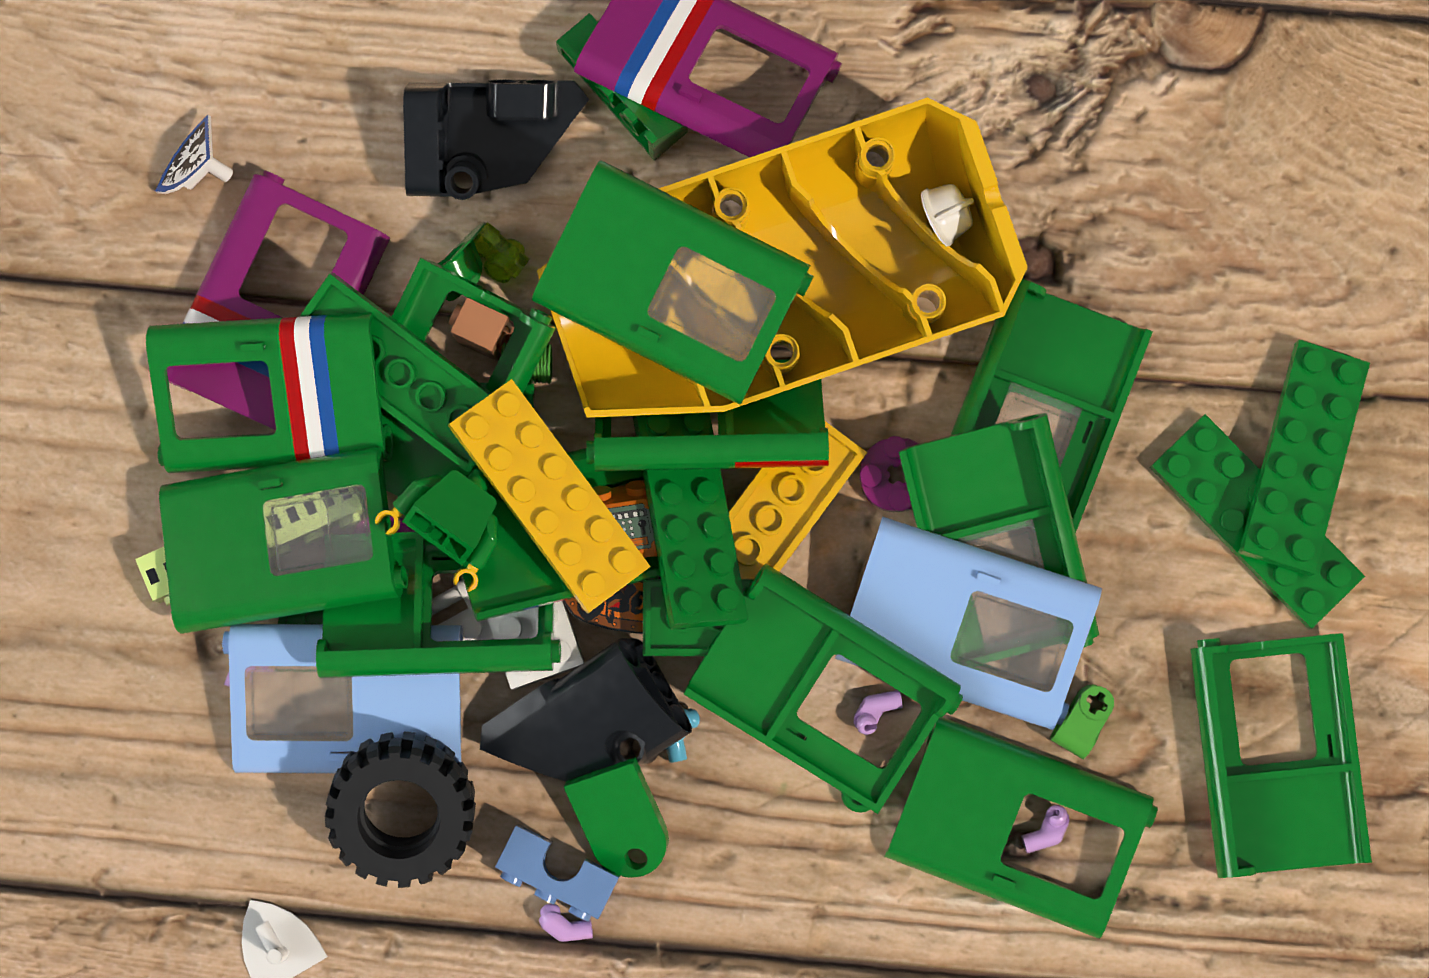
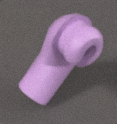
M895 690L868 695L863 699L854 714V725L861 734L870 735L874 733L883 712L903 708L900 691Z
M1060 805L1049 807L1040 830L1021 835L1027 854L1058 845L1062 841L1070 820L1064 807Z
M546 904L541 908L539 923L542 929L558 941L567 942L593 938L591 919L589 922L585 920L569 922L561 915L558 905Z

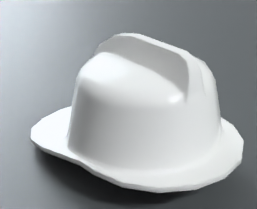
M947 184L932 189L926 188L922 191V205L930 225L939 240L945 246H951L958 237L973 226V218L969 208L974 202L973 197L964 198L963 194L954 184Z

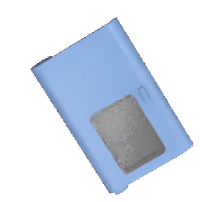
M882 516L850 616L960 684L961 689L959 693L963 695L962 701L1053 730L1056 724L1062 725L1068 713L1069 704L1065 703V699L1093 622L1102 588ZM840 654L835 656L837 660L858 666Z
M323 624L231 625L230 631H224L222 647L223 653L229 654L232 765L235 773H336L337 769L342 767L343 761L349 753L332 752H357L360 744L368 739H372L375 743L380 740L381 734L393 732L394 738H402L404 731L415 732V740L424 742L426 735L436 739L437 748L442 750L445 746H448L455 752L454 760L457 763L462 762L460 674L319 678L316 668V645L318 639H322ZM431 625V638L434 641H463L462 625Z

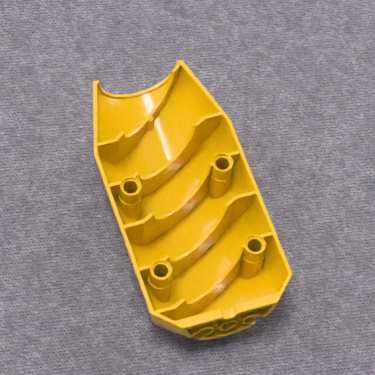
M927 97L658 188L811 265L807 273L814 277L804 297L796 294L741 405L552 310L550 311L587 418L725 412L1003 317L1028 267L1008 209L1001 198L998 181L977 121ZM868 152L879 154L883 158L885 165L881 167L872 166L868 162L866 154ZM947 184H954L963 194L964 198L973 197L974 202L969 207L973 218V226L958 237L949 247L939 240L924 211L921 193L926 188L932 189ZM729 200L734 201L741 206L742 211L736 216H726L720 209L721 203ZM680 247L676 251L648 307V315L737 361H743L748 356L775 302L776 295L771 289L687 247ZM547 264L537 270L539 280ZM922 297L930 300L934 304L936 311L926 313L920 310L917 305V298ZM773 346H784L791 351L792 357L785 363H779L772 358L770 350Z

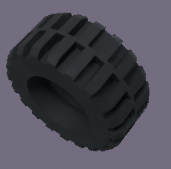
M404 731L402 738H394L393 732L381 734L378 742L374 743L372 739H368L361 743L357 752L351 751L345 757L342 767L337 769L326 802L325 827L330 829L328 839L332 848H340L341 850L339 859L345 866L354 863L357 866L356 875L366 879L368 874L377 877V885L387 887L388 880L398 881V888L410 887L411 880L418 879L421 885L432 881L433 873L436 871L443 875L451 869L453 859L459 860L465 852L466 842L470 841L476 807L474 802L475 789L473 781L468 780V769L463 762L457 763L454 760L455 752L448 746H445L442 750L437 748V740L427 735L424 742L415 740V732ZM402 780L415 783L424 788L435 800L438 808L436 821L427 831L416 836L395 837L388 835L375 827L369 820L365 812L367 795L373 788L385 782Z

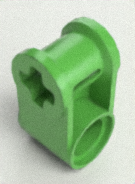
M1097 685L1082 687L1071 702L1062 725L1056 724L1050 740L1079 758L1085 759L1094 747L1101 729L1113 711L1114 698L1111 692ZM1099 693L1098 700L1102 703V707L1100 709L1093 708L1089 711L1090 703L1086 701L1089 695L1097 696Z

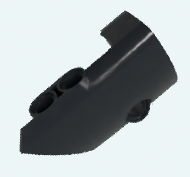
M500 79L488 80L486 83L409 82L404 89L403 96L406 195L453 197L465 200L477 193L528 183L561 136L589 101L588 96L575 80ZM461 171L468 173L472 177L473 186L466 189L460 188L454 182V174Z
M620 638L561 679H553L542 684L483 724L479 750L526 769L566 782L635 758L636 756L632 750L635 739L641 747L640 754L636 757L638 764L646 765L652 763L659 753L690 734L692 727L654 657L643 656V642L637 638Z

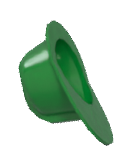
M483 222L477 226L437 264L477 284L482 274L483 263L473 239L486 223ZM451 291L446 300L454 301L462 294Z

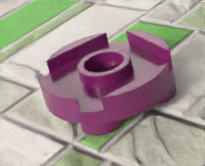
M892 436L875 443L867 451L868 453L860 464L859 479L863 494L875 507L887 512H903L912 509L906 482L901 483L897 481L891 484L888 481L890 473L887 471V468L890 466L894 468L902 466L899 451L919 443L909 438Z

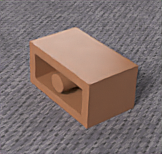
M466 298L463 306L457 304L449 320V325L453 326L450 332L459 344L497 362L501 357L502 344L504 342L508 343L514 331L508 316L469 298Z

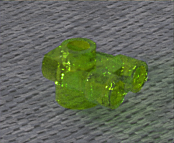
M487 222L473 241L480 258L484 257L487 259L484 263L485 272L493 280L507 283L512 277L516 278L530 258L525 255V248L519 241L511 238L506 239L500 234L501 231Z

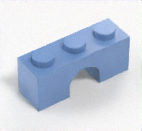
M519 824L516 825L495 868L502 871L500 877L518 887H521L522 883L525 882L537 888L534 895L551 904H555L557 899L569 904L571 907L568 912L588 922L591 916L599 919L620 876L611 873L604 867L586 858L576 876L570 879L556 878L548 871L545 862L546 854L552 841Z

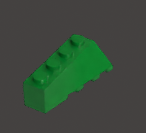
M590 13L556 41L558 52L573 69L583 47L599 22ZM579 75L654 161L688 133V127Z

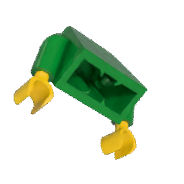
M474 469L468 477L458 470H451L444 477L435 474L414 480L393 502V509L391 511H381L375 519V524L378 525L385 516H392L394 518V525L385 533L386 535H392L400 527L399 518L405 515L402 521L404 524L461 566L467 560L469 563L467 567L458 570L453 578L454 585H456L462 574L469 573L473 581L468 587L467 592L476 588L478 584L476 573L479 569H484L498 544V518L493 514L497 501L486 492L491 484L480 469Z

